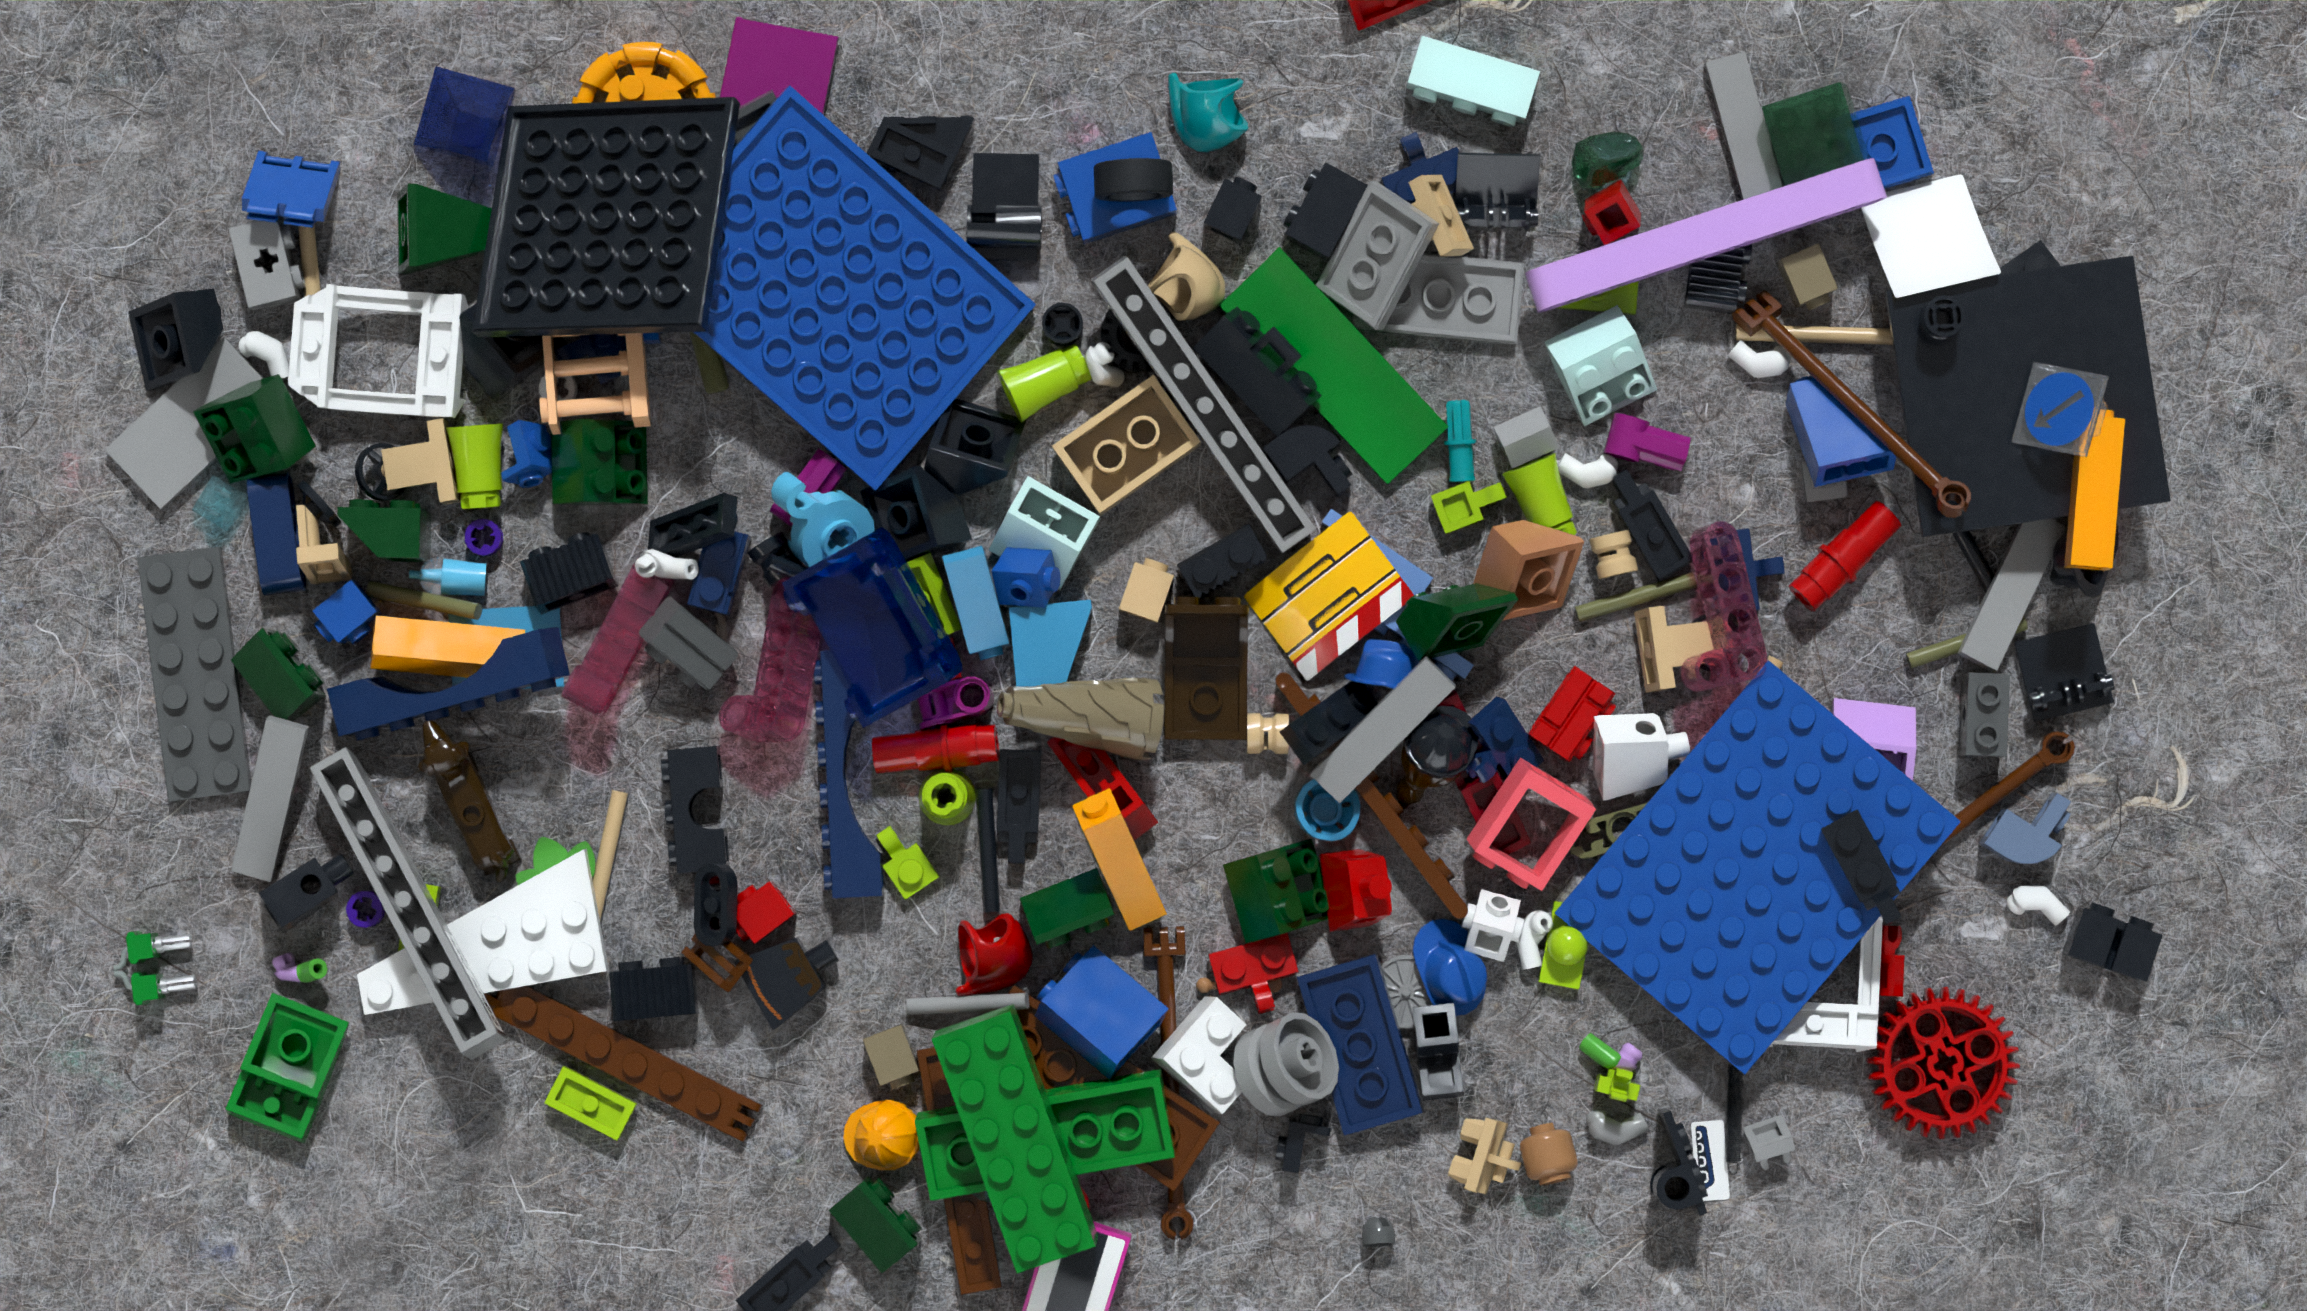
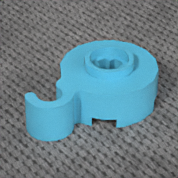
M789 472L781 474L773 483L771 494L775 504L791 515L790 522L793 523L791 540H788V545L794 556L822 576H840L851 572L859 566L870 552L875 537L874 520L869 511L841 490L824 494L819 491L806 493L803 492L806 485Z

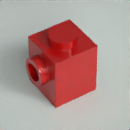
M1621 179L1585 199V213L1582 214L1583 221L1589 232L1593 236L1598 234L1604 245L1641 226V212Z
M773 881L767 882L758 890L752 884L737 895L736 933L744 942L750 938L754 944H757L797 913Z

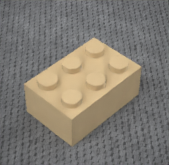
M1152 375L1055 443L1052 448L1101 516L1201 446V441L1158 380Z

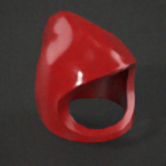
M1001 914L984 927L974 929L970 922L961 920L958 924L960 959L966 978L965 984L956 988L958 996L998 991L1013 986L1026 976L1032 964L1033 952L1026 933L1011 914ZM995 937L1001 938L998 941L994 942Z

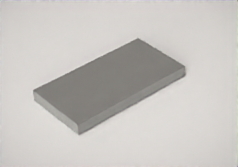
M1424 253L1384 329L1375 330L1355 315L1353 325L1357 330L1516 345L1524 263L1460 256L1440 257L1439 254Z
M224 337L212 348L200 372L178 380L117 437L105 451L161 510H164L217 460L193 411L250 382L263 379V377Z

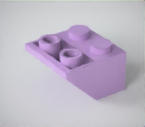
M1833 698L1831 713L1913 781L1917 748L1916 708Z

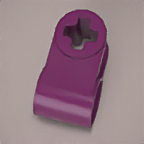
M975 676L949 682L928 684L911 690L912 697L918 700L922 722L919 724L920 730L940 728L942 724L952 725L959 721L980 717L992 708L994 702V694L991 688L982 679ZM972 686L981 687L984 691V699L976 707L965 706L963 702L965 691ZM932 698H933V701H934V706H935L936 714H934V709H933V705H932V701H931Z

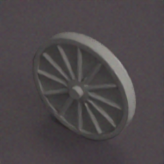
M1408 954L1398 955L1385 961L1381 968L1399 1028L1413 1029V1008L1431 1006L1432 1003L1426 994L1414 961V956Z

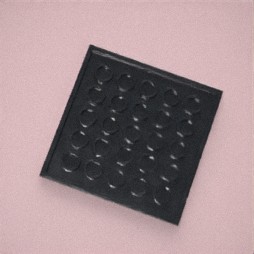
M735 97L508 106L472 332L477 337L707 331L740 102Z
M2133 256L1994 275L1899 298L1894 296L1892 290L1885 292L1907 444L1943 478L1947 477L1950 481L1962 482L1971 492V500L1967 511L1963 510L1962 515L1959 517L1948 518L1938 510L1936 498L1932 495V490L1912 472L1922 538L2069 517L2075 440L2059 446L2044 444L2030 433L2025 420L2026 402L2033 388L2047 376L2060 372L2075 374L2088 384L2094 399V409L2113 410L2114 418L2125 419L2118 510L2171 501ZM1942 295L1952 296L1959 300L1964 307L1966 314L1965 323L1961 330L1951 338L1943 341L1932 340L1920 328V312L1935 297ZM2081 390L2045 416H2043L2042 409H2040L2034 427L2052 428L2046 421L2084 397ZM1953 500L1946 501L1948 504L1958 505V503Z

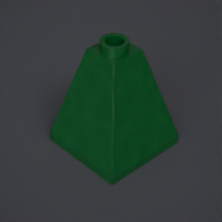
M408 183L397 193L398 275L412 274L485 253L492 208L419 184Z

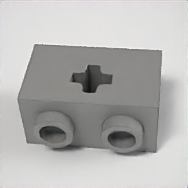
M278 218L276 223L254 221L228 228L249 309L256 312L302 299L300 289L306 288L300 264H293L290 249L296 248V243L290 225H284L283 220ZM266 254H270L278 259V262L272 264L273 272H269L261 267V264L267 262Z

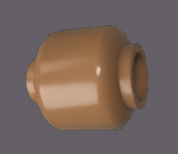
M1553 1123L1529 1128L1531 1136L1523 1139L1520 1143V1152L1527 1177L1531 1180H1538L1540 1186L1571 1179L1570 1172L1576 1169L1578 1160L1570 1132L1564 1129L1555 1130Z

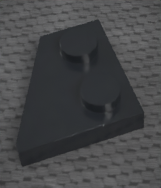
M961 115V117H884L867 154L872 159L941 191L975 119L969 115Z

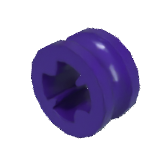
M478 519L467 527L465 543L473 553L480 556H491L501 548L503 532L495 522L488 519ZM487 527H490L494 531V533L490 534L491 537H495L494 543L491 546L484 544L479 549L474 544L478 541V539L473 538L474 533L477 529L484 531Z
M361 891L352 895L348 900L346 913L351 923L358 927L367 928L381 922L385 915V909L375 892ZM365 897L373 900L371 907L377 910L373 918L371 916L366 917L367 921L359 918L361 912L355 908L358 901L361 903L365 902Z

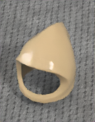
M1173 231L1168 235V238L1172 242L1174 249L1148 284V287L1156 299L1166 306L1177 321L1194 320L1215 310L1223 302L1225 297V280L1218 267L1206 254L1179 233Z

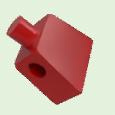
M1361 849L1320 854L1324 890L1326 891L1329 905L1327 915L1330 932L1369 927L1391 915L1390 893L1392 884L1388 878L1384 856Z

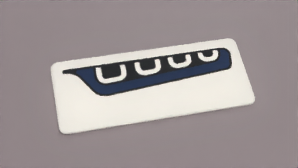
M1722 1120L1691 1123L1693 1157L1699 1167L1708 1196L1704 1197L1703 1201L1729 1199L1724 1122Z

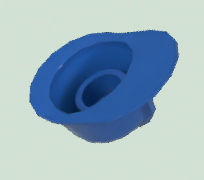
M1369 639L1364 644L1356 673L1346 674L1344 677L1354 682L1386 686L1394 689L1419 661L1414 652L1405 644L1395 641Z
M1447 919L1432 920L1421 927L1414 938L1412 951L1416 967L1432 1005L1454 1003L1455 1015H1466L1476 1009L1484 998L1487 986L1486 966L1479 955L1464 950L1468 937V932L1457 922Z

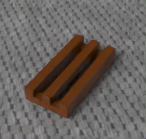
M696 934L691 939L695 943L694 947L690 949L686 946L681 952L714 983L728 993L753 961L747 953L731 940L723 946L740 960L735 967L713 946H706L700 942ZM704 951L730 974L727 979L701 957Z

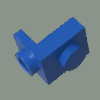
M517 420L507 426L517 464L501 472L503 482L518 484L521 488H531L541 484L543 478L552 473L551 437L547 432L546 425Z

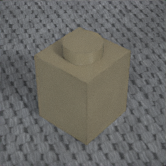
M1819 243L1782 258L1776 263L1795 308L1806 304L1808 311L1831 302L1829 294L1836 291L1838 287Z
M904 1024L862 1039L880 1086L890 1083L893 1090L915 1081L912 1073L918 1072L920 1068Z

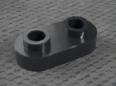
M725 863L706 864L697 871L695 876L694 930L697 938L706 946H719L729 943L734 938L737 930V877L733 869Z

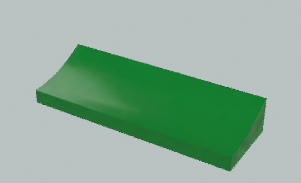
M1280 247L1219 305V308L1225 314L1237 306L1241 311L1250 312L1259 321V330L1264 335L1275 326L1302 355V358L1294 367L1298 371L1308 373L1316 382V390L1322 395L1312 406L1386 485L1395 479L1449 427Z
M1161 1069L1113 1077L1110 1080L1107 1078L1045 1090L1076 1175L1175 1158ZM956 1106L918 1112L915 1118V1126L930 1201L987 1191Z

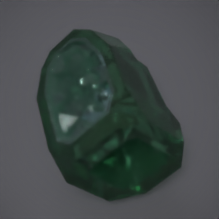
M1613 131L1589 136L1575 145L1571 160L1574 177L1582 189L1601 188L1606 183L1626 177L1629 171L1637 168L1643 160L1644 148L1638 139L1629 133Z

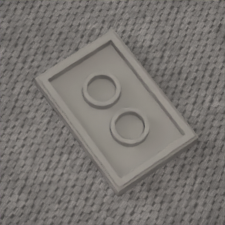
M1370 181L1316 286L1327 297L1375 330H1383L1439 223L1379 182Z

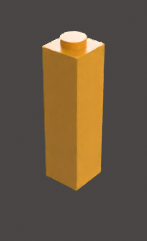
M2094 409L2088 427L2075 439L2064 565L2066 568L2107 571L2113 568L2125 419L2114 418L2113 410Z
M376 615L370 669L468 678L487 662L503 639L523 634L525 630Z
M1109 788L1072 805L1129 931L1167 915L1111 789Z

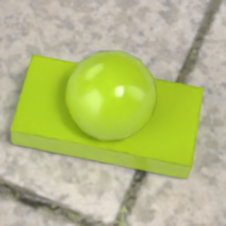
M1553 901L1550 915L1553 919V926L1546 936L1538 982L1579 990L1588 950V941L1579 930L1570 927L1555 914V911L1563 902Z

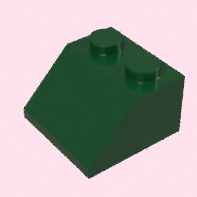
M1478 583L1462 587L1451 585L1441 592L1432 594L1421 592L1412 596L1405 603L1406 608L1395 622L1418 661H1421L1425 656L1431 659L1482 647L1519 599L1514 592Z

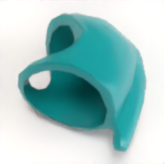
M1176 73L1168 75L1172 119L1177 134L1186 146L1198 152L1218 150L1240 138L1248 130V122L1234 102V93L1243 86L1244 80L1229 78L1194 81L1183 84L1179 81Z

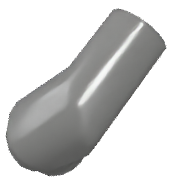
M1596 1109L1591 1111L1586 1118L1589 1133L1594 1138L1612 1145L1623 1144L1649 1131L1641 1112L1619 1122L1607 1117L1604 1110Z

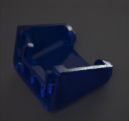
M884 528L873 531L782 582L785 588L783 595L789 608L794 613L799 611L804 616L811 614L851 687L847 689L848 698L844 700V704L851 718L854 721H859L863 728L947 683L963 670L955 647L890 533Z

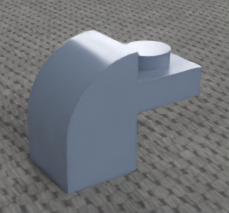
M2051 793L2031 824L2010 810L2001 809L1979 844L2003 860L2012 863L2033 864L2047 860L2062 847L2060 843L2049 837L2052 831L2058 834L2066 824L2071 814L2066 809L2071 801L2059 793Z

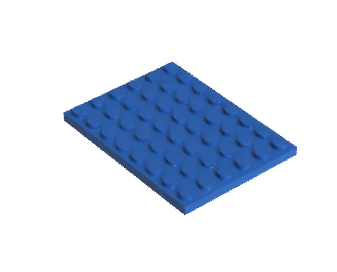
M788 85L733 149L707 331L693 333L869 487L876 491L1036 304L793 87Z
M1768 660L1555 911V914L1570 927L1579 930L1591 945L1745 1075L1881 916L1877 906L1867 911L1863 902L1860 903L1821 828L1858 809L1898 882L1896 885L1901 892L1961 821Z

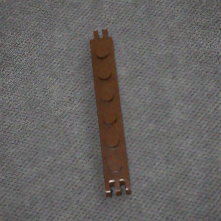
M1282 672L1277 675V686L1300 716L1321 702L1315 694L1308 698L1290 674ZM1343 737L1338 742L1333 744L1331 747L1326 749L1328 753H1330L1345 737ZM1373 770L1356 789L1452 915L1458 919L1464 918L1468 914L1467 905L1449 883L1455 876L1440 857L1433 862L1425 852L1424 848L1430 843L1416 825L1409 829L1399 818L1404 809L1391 792L1385 796L1380 793L1373 784L1380 778Z
M528 985L500 990L496 996L484 993L497 1018L742 1142L745 1141L748 1134L739 1128L733 1127L736 1121L752 1127L755 1121L754 1118L741 1112L743 1107L746 1106L752 1111L760 1112L763 1106L761 1103Z

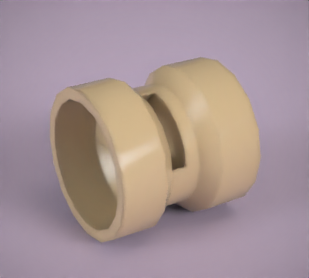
M1629 530L1589 539L1591 550L1597 554L1599 562L1596 566L1598 579L1614 577L1638 570L1636 558L1630 555L1629 546L1632 541ZM1616 551L1617 554L1610 555V552Z
M1247 713V754H1260L1263 750H1272L1275 754H1288L1289 745L1280 734V731L1289 725V714H1275L1272 718H1264L1260 713Z

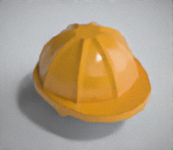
M891 1099L875 1101L864 1105L850 1115L844 1126L843 1139L846 1150L854 1161L868 1168L897 1170L909 1164L920 1148L915 1126L917 1115L903 1103Z

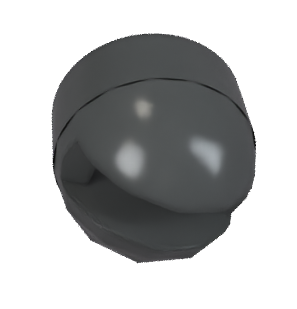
M1372 1217L1367 1220L1362 1229L1363 1247H1382L1396 1244L1392 1223L1383 1217Z

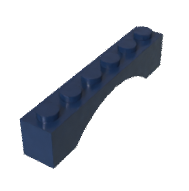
M553 627L538 629L503 639L493 655L476 673L461 683L440 692L418 691L398 685L383 676L360 679L327 688L338 736L355 735L356 741H362L380 736L379 728L390 726L391 732L414 727V718L425 716L426 721H435L450 717V708L460 706L461 712H467L486 707L484 699L495 696L497 703L521 697L519 689L531 686L532 693L557 687L555 679L570 676L559 628Z
M870 648L820 651L821 660H814L813 663L815 685H822L823 701H816L815 705L817 726H824L825 742H818L819 767H826L827 783H820L821 808H828L829 824L822 825L823 849H830L831 865L824 866L825 890H832V899L884 896L882 854L868 839L856 819L848 796L845 775L846 751L852 728L863 705L874 692L872 651Z

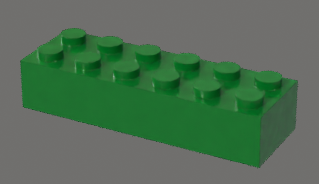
M1011 1004L935 1031L932 1037L933 1045L1016 1273L1096 1247L1098 1240L1097 1231L1015 1005Z

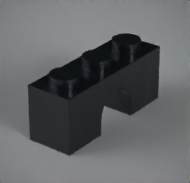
M720 746L667 750L668 759H661V773L663 784L670 783L671 800L664 801L666 824H673L675 841H668L670 866L677 865V874L697 872L702 866L712 863H725L730 866L727 828H704L697 823L692 812L693 802L700 792L706 789L723 787Z

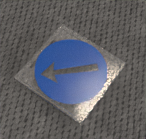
M2034 362L2012 442L2087 457L2092 437L2100 435L2107 406L2103 401L2109 376Z

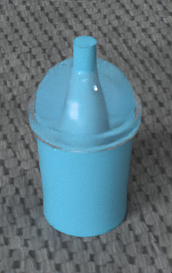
M437 556V558L425 561L420 571L409 570V578L419 579L421 587L428 593L436 595L485 596L487 563L445 559L444 556Z

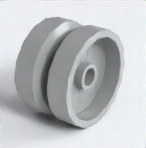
M1292 1012L1269 1024L1255 1028L1242 1035L1235 1046L1233 1063L1236 1079L1244 1096L1256 1109L1266 1115L1282 1116L1303 1105L1320 1100L1331 1094L1337 1084L1339 1064L1336 1049L1328 1033L1318 1021L1305 1013Z

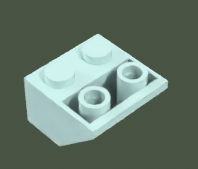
M1618 305L1544 342L1554 369L1584 427L1657 390L1638 336Z
M1027 476L1010 506L989 551L1000 557L1006 547L1052 550L1055 567H1058L1060 570L1061 580L1058 590H1061L1099 523L1100 516Z

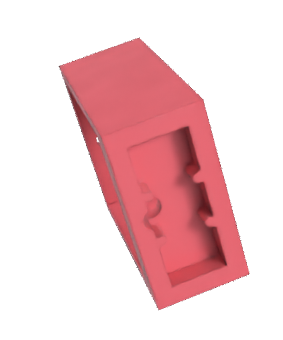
M1520 757L1466 840L1475 851L1472 856L1483 865L1493 869L1497 864L1507 870L1506 876L1520 887L1527 889L1529 884L1543 891L1596 811V808L1586 796ZM1528 788L1570 812L1533 869L1491 845Z

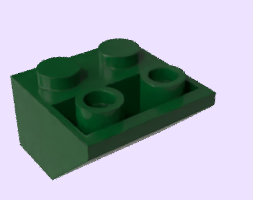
M279 374L250 382L193 411L230 484L287 469L316 447Z
M597 419L560 421L561 434L552 435L551 432L552 504L584 506L648 504L646 427L635 428L633 421Z
M352 499L349 500V507H337L339 518L378 558L389 562L430 563L431 513L421 509V504L415 503V501L391 500L390 508H380V503H375L374 500Z
M262 628L236 653L231 662L275 717L293 722L326 696L320 688L325 682L310 664L306 666L297 659L295 654L300 650L287 633Z
M1312 838L1223 864L1246 944L1328 920L1327 910L1329 905L1327 894L1324 890L1323 876Z
M1098 868L1020 898L1036 944L1045 942L1048 949L1072 940L1069 932L1084 927L1086 934L1109 926L1108 917L1115 914Z
M867 1176L833 1205L829 1212L878 1270L883 1273L918 1245L922 1239L918 1232L922 1227L908 1210L905 1209L900 1213L891 1203L895 1195L880 1178L874 1182Z

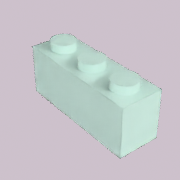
M1422 36L1406 88L1413 90L1412 96L1419 100L1436 103L1437 98L1453 102L1451 108L1456 111L1475 115L1476 110L1492 114V121L1514 127L1515 122L1523 124L1526 119L1540 71Z

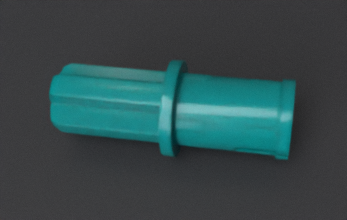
M1451 400L1446 404L1447 425L1449 427L1447 428L1448 441H1444V445H1448L1449 482L1474 481L1473 444L1477 443V441L1472 439L1470 402L1468 400Z

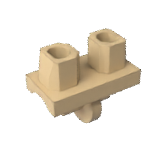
M1466 1118L1462 1126L1460 1139L1476 1144L1477 1148L1473 1160L1455 1155L1451 1162L1448 1176L1465 1184L1464 1189L1487 1194L1491 1180L1503 1183L1508 1168L1519 1171L1521 1162L1511 1159L1515 1144L1503 1140L1508 1123L1490 1118H1485V1121Z

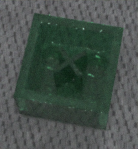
M1841 81L1762 106L1785 186L1869 159L1848 85Z

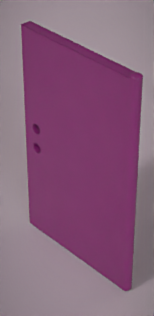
M736 17L720 97H735L741 106L770 90H773L776 97H778L790 85L824 115L839 37Z

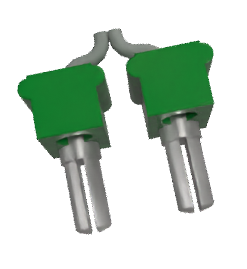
M130 931L127 933V947L121 953L120 963L114 965L113 968L114 976L121 977L125 987L132 991L133 1002L136 1005L149 1004L150 1000L166 998L165 994L169 992L196 989L197 983L169 986V983L197 980L195 975L168 978L163 977V973L147 975L146 972H136L132 974L130 983L126 973L118 971L125 966L127 955L131 964H142L145 962V959L161 957L160 953L165 951L191 948L192 942L172 945L164 944L166 942L192 939L190 934L163 937L158 936V933L142 934L141 931Z

